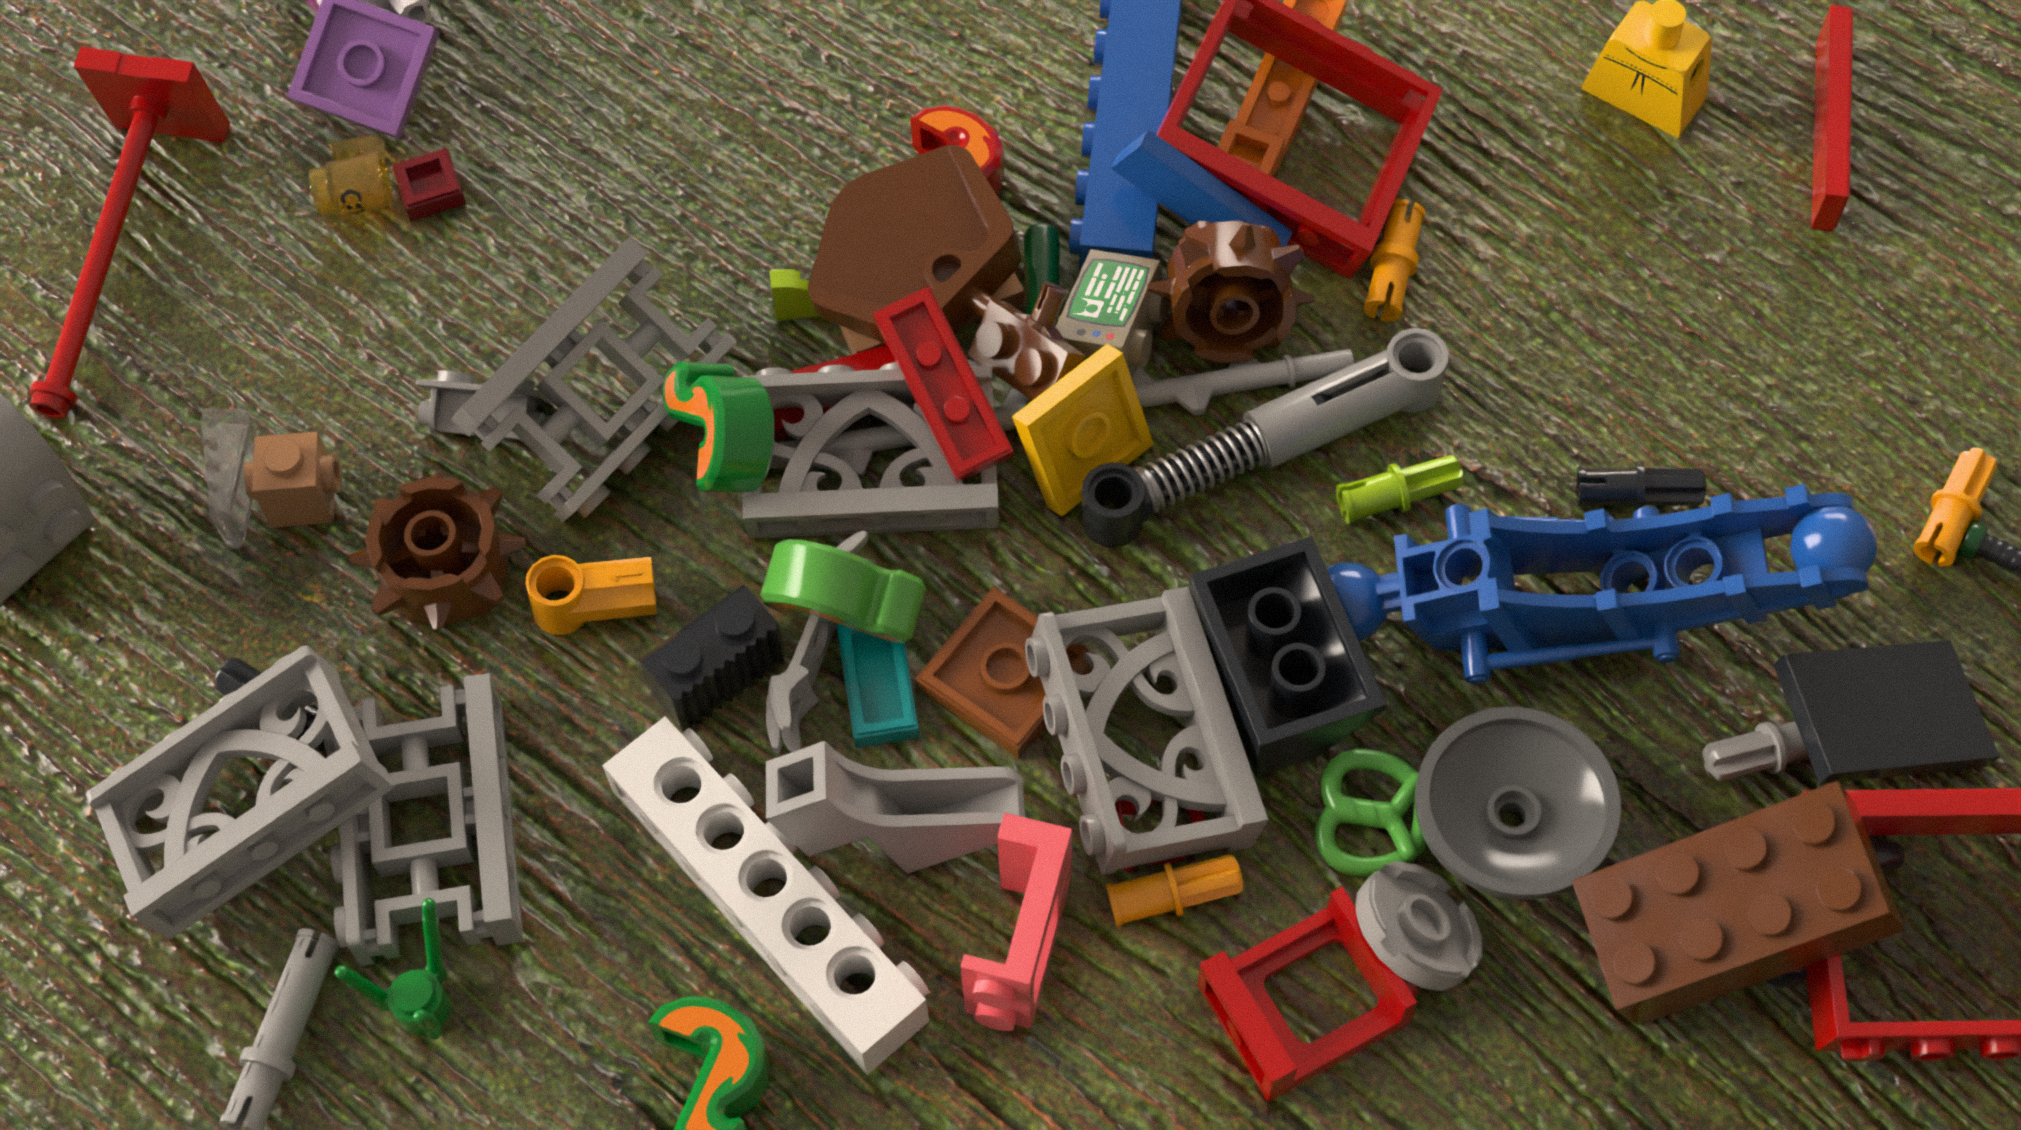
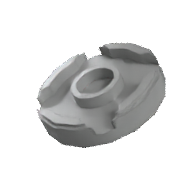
M1395 861L1386 864L1379 871L1374 872L1357 892L1355 913L1363 937L1376 956L1399 977L1420 988L1439 991L1459 985L1468 977L1469 973L1478 965L1482 958V936L1474 913L1464 901L1459 906L1456 905L1454 900L1446 894L1452 887L1439 875L1417 864Z

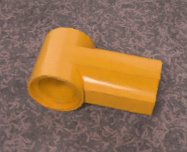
M551 555L535 562L527 572L525 584L535 623L543 631L553 635H565L575 632L585 622L657 615L651 557L577 564L566 556ZM558 590L570 592L567 597L560 600H548L545 598L550 593Z

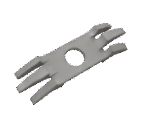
M858 531L836 548L856 555L867 544L869 539L868 532ZM866 557L864 558V559L868 560L869 562L873 563L874 565H876V562H875L874 559H870V558H866ZM810 614L788 669L780 675L772 676L769 681L766 701V725L773 752L780 753L782 747L781 736L791 753L802 749L800 722L804 715L819 701L812 687L837 627L835 622ZM817 632H818L817 641H816V644H815V647H814L815 638H816V635H817Z

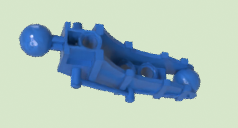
M1805 484L1785 488L1786 497L1735 501L1733 496L1727 493L1710 497L1711 506L1659 515L1657 508L1646 506L1634 511L1633 518L1615 520L1604 509L1585 512V519H1558L1557 517L1498 516L1489 509L1471 512V507L1464 504H1455L1445 511L1448 530L1447 540L1419 546L1407 534L1394 536L1398 572L1379 576L1372 568L1350 562H1338L1326 569L1359 642L1375 635L1387 619L1388 613L1402 611L1403 622L1435 650L1461 649L1465 681L1479 685L1491 679L1490 670L1570 661L1581 657L1653 649L1654 660L1661 663H1669L1680 657L1677 632L1738 619H1744L1747 624L1768 620L1767 614L1808 605H1814L1817 610L1837 606L1836 599L1845 598L1849 594L1864 592L1868 588L1866 573L1875 562L1877 536L1871 522L1855 510L1853 497L1849 494H1811ZM1792 533L1790 554L1797 571L1770 573L1764 539ZM1705 564L1714 565L1711 576L1705 582L1689 585V578L1693 571ZM1601 571L1600 586L1602 591L1595 592V595H1556L1515 591L1514 575ZM1464 577H1478L1474 582L1462 585ZM1640 578H1649V584L1644 592L1626 593L1628 587L1634 581ZM1506 647L1509 651L1488 654V648Z

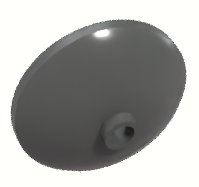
M1509 706L1486 709L1470 714L1449 726L1439 735L1427 751L1419 770L1415 788V810L1419 828L1425 842L1438 861L1455 877L1467 885L1493 896L1514 900H1534L1564 893L1574 888L1572 880L1593 873L1599 868L1610 852L1617 836L1621 817V798L1615 774L1602 751L1587 735L1569 722L1550 713L1531 708ZM1507 812L1513 813L1520 818L1522 825L1509 827L1500 820L1499 815Z

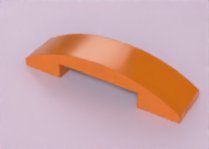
M1284 0L1283 4L1303 15L1314 17L1322 25L1338 33L1349 0ZM1265 52L1235 121L1229 120L1217 148L1273 177L1300 126L1319 80Z

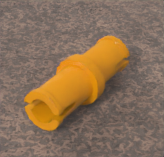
M1406 199L1394 200L1386 218L1381 242L1373 248L1370 258V264L1374 271L1363 310L1365 314L1374 319L1378 306L1384 304L1380 321L1392 322L1401 318L1408 279L1416 273L1419 256L1415 249L1426 211L1424 207L1415 202L1410 217H1405L1409 200Z

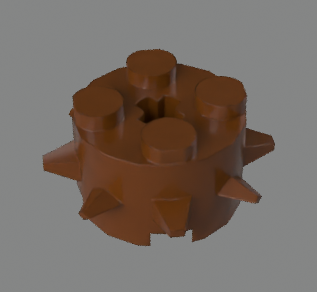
M1239 220L1214 223L1208 221L1196 222L1185 229L1183 238L1179 240V244L1174 248L1167 263V280L1152 282L1147 285V291L1170 299L1171 314L1159 330V335L1164 340L1183 338L1194 346V352L1197 356L1220 363L1246 362L1255 358L1254 350L1263 346L1276 348L1287 337L1296 320V306L1314 302V295L1293 287L1290 276L1304 256V250L1299 245L1281 247L1279 237L1268 226H1258Z
M436 473L432 477L404 484L398 488L400 496L393 501L378 498L372 504L375 512L370 517L365 538L367 548L349 556L351 564L374 568L381 582L371 606L372 611L380 616L398 609L399 613L410 622L431 624L434 630H440L444 625L470 619L473 616L487 615L505 598L501 589L505 584L509 565L507 554L525 547L526 538L499 531L494 516L503 493L497 487L474 494L466 490L462 482L456 479L444 478L443 474Z

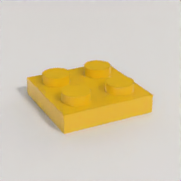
M1109 344L1103 346L1012 416L1045 504L1061 517L1082 501L1083 481L1091 470L1098 465L1110 462L1128 465L1154 445L1125 357L1121 351Z

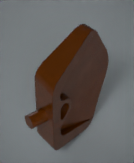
M946 145L864 174L842 188L833 200L827 214L808 284L809 297L817 314L826 320L886 344L874 320L873 312L930 286L955 334L974 314L983 318L990 299L999 301L992 295L1016 271L1020 264L1021 253L1012 220L972 154L964 147Z

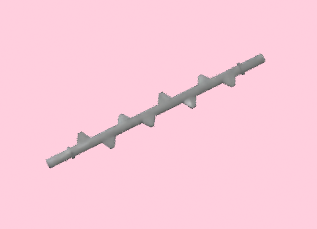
M1350 349L1297 358L1284 355L1283 360L1261 363L1254 358L1246 362L1230 363L1229 368L1224 370L1154 381L1141 367H1138L1132 381L1142 408L1178 402L1193 415H1201L1205 413L1212 396L1287 384L1288 388L1295 387L1296 382L1320 379L1354 364V359ZM1015 388L1010 390L1003 406L994 407V413L1003 431L1016 429L1012 416L1024 408L1025 404L1030 400ZM903 403L913 410V403ZM883 425L842 432L823 453L842 459L860 478L864 476L874 452L914 445L891 425ZM792 440L780 442L779 444L797 448L801 441ZM772 457L769 469L787 467L789 462Z

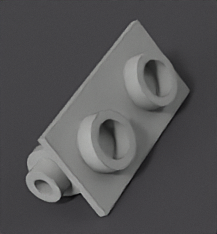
M438 371L437 380L416 379L417 386L431 392L430 402L422 401L419 405V425L429 426L431 433L466 435L451 419L460 407L482 386L474 384L475 375L456 371ZM526 379L491 416L500 423L518 405L541 427L545 423L544 413L536 412L537 403L552 405V402L540 391L534 390L535 381ZM512 431L503 438L521 440Z

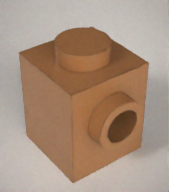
M318 431L254 437L253 461L246 462L244 466V484L249 499L257 500L272 528L333 523L335 492H339L341 489V468L337 455L328 454Z

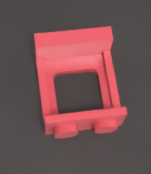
M1004 813L997 837L1000 888L1025 893L1006 964L964 954L960 970L965 1013L973 1014L975 1021L988 1028L1011 1031L1015 1025L1032 1029L1072 880V829Z

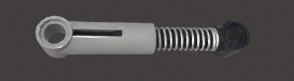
M1411 328L1403 330L1392 338L1386 350L1244 412L1242 416L1243 424L1236 423L1234 428L1227 427L1224 433L1217 431L1214 437L1207 436L1205 441L1197 440L1195 446L1187 445L1185 451L1177 449L1175 455L1168 453L1165 459L1157 458L1155 464L1148 462L1144 468L1137 467V469H1133L1123 463L1113 462L1098 465L1088 473L1082 486V525L1085 534L1093 542L1103 547L1117 548L1128 545L1138 537L1143 529V523L1153 519L1154 513L1159 512V509L1164 510L1165 502L1174 505L1176 497L1181 501H1184L1185 493L1194 497L1196 488L1198 491L1204 492L1205 484L1213 488L1215 480L1224 483L1225 475L1231 479L1234 478L1235 471L1243 475L1245 466L1247 469L1253 470L1254 462L1264 466L1266 469H1272L1398 411L1416 413L1427 410L1437 402L1441 395L1449 356L1445 342L1437 334L1426 329ZM1406 368H1416L1423 371V373H1412L1406 370ZM1117 501L1125 506L1113 510L1101 506V504Z

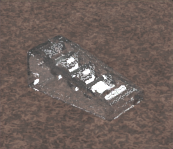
M206 408L202 412L201 420L210 519L228 548L241 549V546L244 545L254 500L249 499L246 493L244 466L246 462L253 461L254 437L262 436L248 410Z

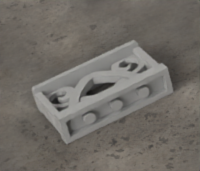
M968 360L994 411L992 367L989 365H979L975 361ZM896 362L885 364L880 370L855 371L852 367L846 365H829L820 368L815 373H792L788 369L773 367L761 369L756 372V375L742 376L756 378L769 393L773 409L801 408L804 411V418L798 423L791 424L782 419L786 433L790 437L801 441L797 448L785 446L774 441L772 457L789 462L783 474L778 493H762L761 484L757 490L742 494L743 521L749 539L855 534L858 531L888 533L999 528L996 465L981 471V484H963V481L956 483ZM903 403H915L913 410ZM822 407H832L825 414L823 413ZM867 414H871L897 429L917 448L896 458L883 474L880 487L863 489L855 471L842 459L823 453L845 429ZM928 462L930 467H922L915 470V474L924 478L923 486L904 487L901 484L900 476L903 472L917 464ZM820 467L839 475L842 479L840 488L838 490L819 491L817 488L818 483L827 477L825 473L812 472L813 468Z
M1189 587L1164 590L1161 597L1058 615H1054L1053 612L1039 614L1032 637L1028 638L1025 643L1026 661L1033 677L1040 676L1046 694L1043 699L1045 724L1051 735L1059 736L1064 752L1061 758L1063 782L1070 795L1077 794L1083 814L1079 821L1081 841L1086 853L1089 856H1096L1101 874L1116 873L1117 869L1222 848H1227V851L1231 852L1253 847L1266 825L1268 817ZM1152 630L1155 633L1154 637L1141 643L1130 652H1128L1125 645L1117 637ZM1090 641L1106 649L1116 664L1110 669L1109 664L1101 656L1084 652L1082 659L1090 664L1092 671L1086 675L1077 674L1071 669L1066 650L1072 644ZM1147 672L1148 678L1154 687L1158 677H1170L1174 692L1168 695L1157 692L1146 681L1143 674ZM1129 686L1137 697L1150 708L1166 715L1183 717L1186 729L1174 736L1167 745L1161 759L1160 771L1130 756L1103 733L1110 712ZM1081 697H1092L1085 712ZM1187 752L1196 755L1200 770H1190L1184 764L1181 771L1182 778L1175 777L1177 756ZM1105 773L1113 778L1109 783H1107ZM1151 799L1162 802V819L1153 831L1137 834L1125 829L1120 824L1115 808L1116 802L1127 800L1134 804L1137 808V816L1134 821L1144 816ZM1178 807L1215 812L1217 818L1175 827Z
M302 646L293 653L279 659L272 667L235 692L224 696L216 705L182 728L168 734L161 742L127 765L112 772L108 778L88 790L86 797L90 806L97 813L128 891L123 896L131 916L166 938L172 939L395 787L386 768L378 762L341 685V678L337 670L309 646ZM317 700L318 711L313 724L299 740H296L306 724L307 716L303 708ZM332 729L340 749L325 758L314 749ZM256 757L276 760L259 786L255 807L236 820L222 813L201 814L210 789L228 759ZM285 781L287 785L279 790L281 784ZM148 815L157 822L167 823V829L153 834H141L138 832L135 822ZM211 830H219L209 838L204 834L198 835ZM164 849V868L155 874L147 852Z

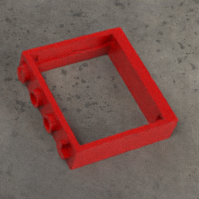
M1223 0L1156 135L1289 228L1292 234L1286 246L1299 245L1304 250L1306 257L1351 279L1375 246L1443 89L1417 76L1416 72L1406 70L1374 53L1368 46L1354 42L1322 25L1314 17L1303 15L1277 0ZM1227 32L1400 123L1357 221L1181 129V125Z
M2021 788L1845 790L1855 802L1868 836L2021 834ZM1841 954L1806 966L1808 974L1806 979L1816 1052L1841 1051V1058L1846 1062L1875 1061L1885 1058V1051L1910 1050L1911 1059L1915 1061L1949 1059L1956 1055L1955 1050L1980 1049L1981 1058L1985 1060H2005L2021 1057V1020L1850 1022Z

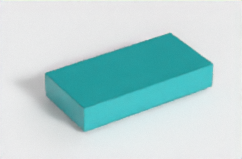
M836 623L855 748L920 738L905 643L882 640Z

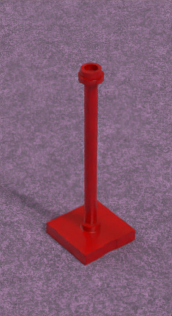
M80 46L73 67L114 127L129 129L45 381L33 382L29 390V396L32 398L29 406L39 414L63 419L67 417L70 409L75 408L78 397L69 390L153 134L225 142L230 122L194 62L153 56H138Z

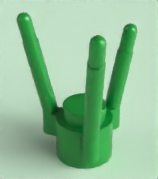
M426 898L422 902V923L427 966L424 970H409L399 975L392 982L390 989H382L344 965L336 968L335 975L349 987L372 1000L381 1011H391L399 1024L408 1032L417 1035L427 1034L430 1039L436 1040L441 1037V1026L446 1022L450 1013V999L442 986L448 972L442 961L436 903L432 898Z

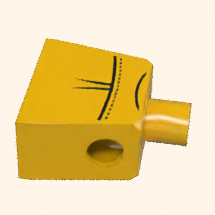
M1658 0L1653 5L1646 1H1637L1607 41L1583 82L1581 89L1679 138L1706 101L1708 95L1712 38L1708 32L1685 21L1686 10L1678 1Z

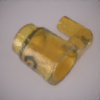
M377 135L331 142L330 147L333 161L326 162L324 167L309 170L312 198L320 216L336 213L340 217L378 209L381 211L393 208V193L386 166L385 142Z

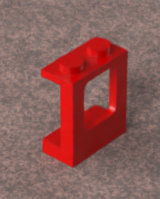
M1343 886L1330 893L1326 908L1240 955L1229 959L1223 950L1200 963L1197 987L1268 1102L1410 1024L1417 1001L1414 997L1418 995L1416 985L1399 977L1376 956L1363 937L1355 913L1356 904L1354 905ZM1329 944H1340L1347 950L1376 995L1378 1005L1312 1043H1302L1295 1038L1267 993L1264 982L1270 976Z

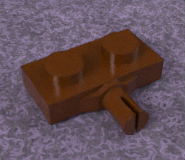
M1043 282V287L1031 315L1024 314L1008 302L990 299L968 352L969 357L981 365L991 366L993 374L1032 401L1080 365L1085 358L1083 353L1065 342L1054 325L1064 299L1068 295V291L1050 282Z

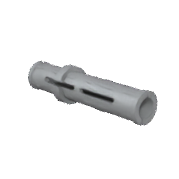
M304 928L298 930L295 937L296 942L253 1046L244 1047L238 1061L243 1070L226 1111L219 1120V1124L225 1129L241 1130L243 1125L247 1130H265V1124L282 1082L290 1081L293 1076L296 1064L291 1061L334 954L339 949L340 945L333 937L321 932L319 940L316 942L312 940L315 930Z

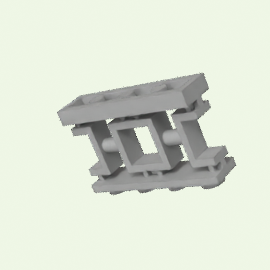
M631 236L460 407L451 419L468 437L475 433L482 440L481 444L489 452L510 431L517 435L557 473L536 496L545 504L548 502L557 510L554 515L562 523L575 511L583 518H586L611 492L602 483L618 467L627 475L652 449L644 441L651 431L659 424L667 432L679 421L669 417L665 410L663 399L657 406L648 399L664 382V379L642 359L657 343L662 345L678 362L686 359L698 346L705 353L698 363L732 364L724 355L737 341L729 333L722 337L715 330L717 325L710 318H707L687 337L644 296L663 273L655 265L651 268L643 261L648 252ZM627 278L635 286L618 304L640 326L623 341L605 322L600 320L583 337L575 329ZM593 346L597 347L639 388L607 422L596 414L561 380ZM545 361L552 370L536 388L558 410L540 427L517 405L498 423L491 416L492 413ZM576 427L599 448L616 431H619L625 439L572 493L565 484L582 466L559 444Z
M490 673L463 677L464 689L455 690L453 685L440 687L441 717L384 726L383 712L375 698L362 699L361 706L352 707L375 756L402 752L403 771L388 773L395 788L340 824V844L332 845L330 850L333 876L338 885L343 884L344 906L336 907L334 910L336 937L340 947H348L361 966L375 964V956L384 955L386 959L400 957L398 925L421 922L423 915L422 902L426 898H432L435 901L438 919L458 915L459 932L467 945L480 944L481 938L493 937L497 946L524 941L502 699ZM462 716H467L472 774L471 787H468L467 776L460 762L431 767L429 762L428 748L464 742ZM332 729L324 739L327 757L340 749ZM448 793L452 837L392 847L389 802ZM473 835H477L482 911H478V901L470 885L439 890L438 868L474 862ZM369 853H371L372 864L381 878L406 873L411 875L412 895L374 901L376 928L373 927Z

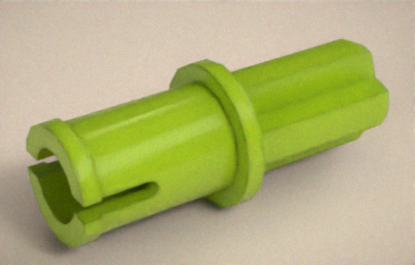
M1448 455L1400 469L1396 463L1388 465L1387 472L1347 484H1338L1335 490L1342 517H1345V522L1350 524L1354 523L1355 520L1396 508L1402 513L1408 512L1411 508V502L1458 489L1464 484V476L1457 457Z

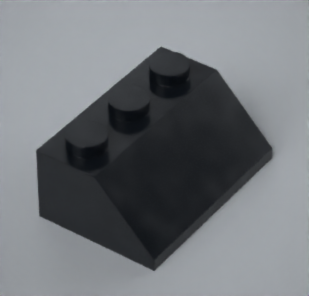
M1312 536L1189 575V590L1239 736L1256 777L1319 757L1386 709V702Z

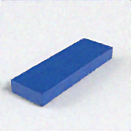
M1147 130L1121 150L1111 167L1116 173L1191 225L1198 221L1214 223L1236 220L1258 226L1264 225L1270 227L1277 234L1281 247H1286L1292 231L1152 131Z

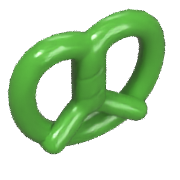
M1353 749L1342 752L1331 759L1324 769L1321 779V795L1326 807L1320 814L1315 827V844L1322 859L1335 870L1357 877H1370L1386 864L1395 861L1414 863L1427 845L1420 831L1415 810V788L1419 772L1407 762L1394 755L1372 749ZM1355 769L1379 771L1393 777L1402 784L1391 802L1347 797L1341 792L1342 778L1347 772ZM1413 804V822L1409 833L1402 817L1409 806ZM1340 823L1386 829L1397 850L1376 857L1355 856L1346 853L1338 847L1335 841V831Z

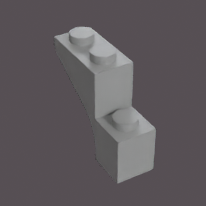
M826 741L766 761V820L808 857L868 837L908 874L996 845L1004 813L1025 817L1023 780L1014 769L1009 767L877 769L847 759L835 751Z

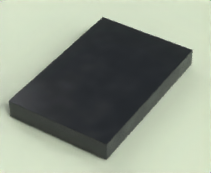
M1950 640L1784 654L1774 664L1775 671L1819 784L1988 767L1999 758L1997 749Z

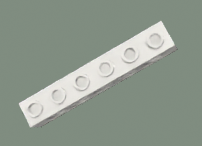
M666 716L602 765L612 792L868 1075L929 1022L927 1001L924 998L929 993L926 984L905 961L895 966L879 949L884 945V941L870 921L861 913H857L851 918L836 902L840 897V893L830 878L816 865L807 871L793 855L797 850L796 845L769 821L764 824L750 809L755 803L744 785L733 774L729 773L722 778L708 763L713 759L712 754L699 736L690 728L680 733ZM694 787L700 790L698 795L689 802L674 803L670 801L672 795L679 789ZM734 832L743 836L740 842L730 849L718 850L711 847L712 842L721 834ZM775 878L786 883L778 894L771 897H760L753 893L755 887L766 879ZM819 925L830 931L826 939L816 945L808 946L796 941L797 935L809 926ZM855 973H864L874 979L873 985L861 994L851 995L839 989L842 981Z

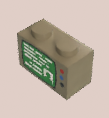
M1090 249L1056 324V328L1065 342L1085 355L1083 362L1103 346L1109 344L1123 353L1132 379L1138 367L1146 366L1152 348V332L1157 322L1163 323L1166 320L1170 307V299L1147 291L1148 283L1162 281L1160 260Z

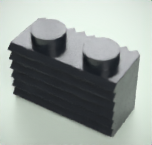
M742 585L638 661L641 664L640 667L643 670L645 683L651 695L681 731H685L688 728L692 730V724H702L703 716L712 717L713 709H722L724 701L733 702L734 694H743L744 686L753 687L754 679H764L765 671L774 672L775 664H784L785 653L778 622L747 586Z

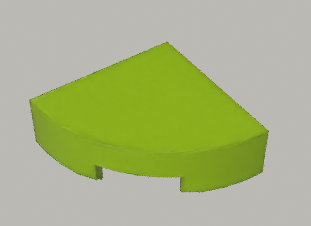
M793 269L769 270L777 321L820 316L812 306L809 297V281L801 279L799 271Z

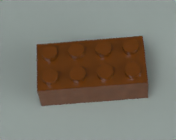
M1838 781L1572 880L1615 1009L1637 1025L1906 931L1856 804Z

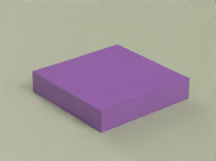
M322 0L287 98L292 102L401 140L440 32L435 27L360 0Z

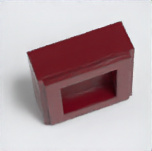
M448 148L391 165L410 221L467 204Z

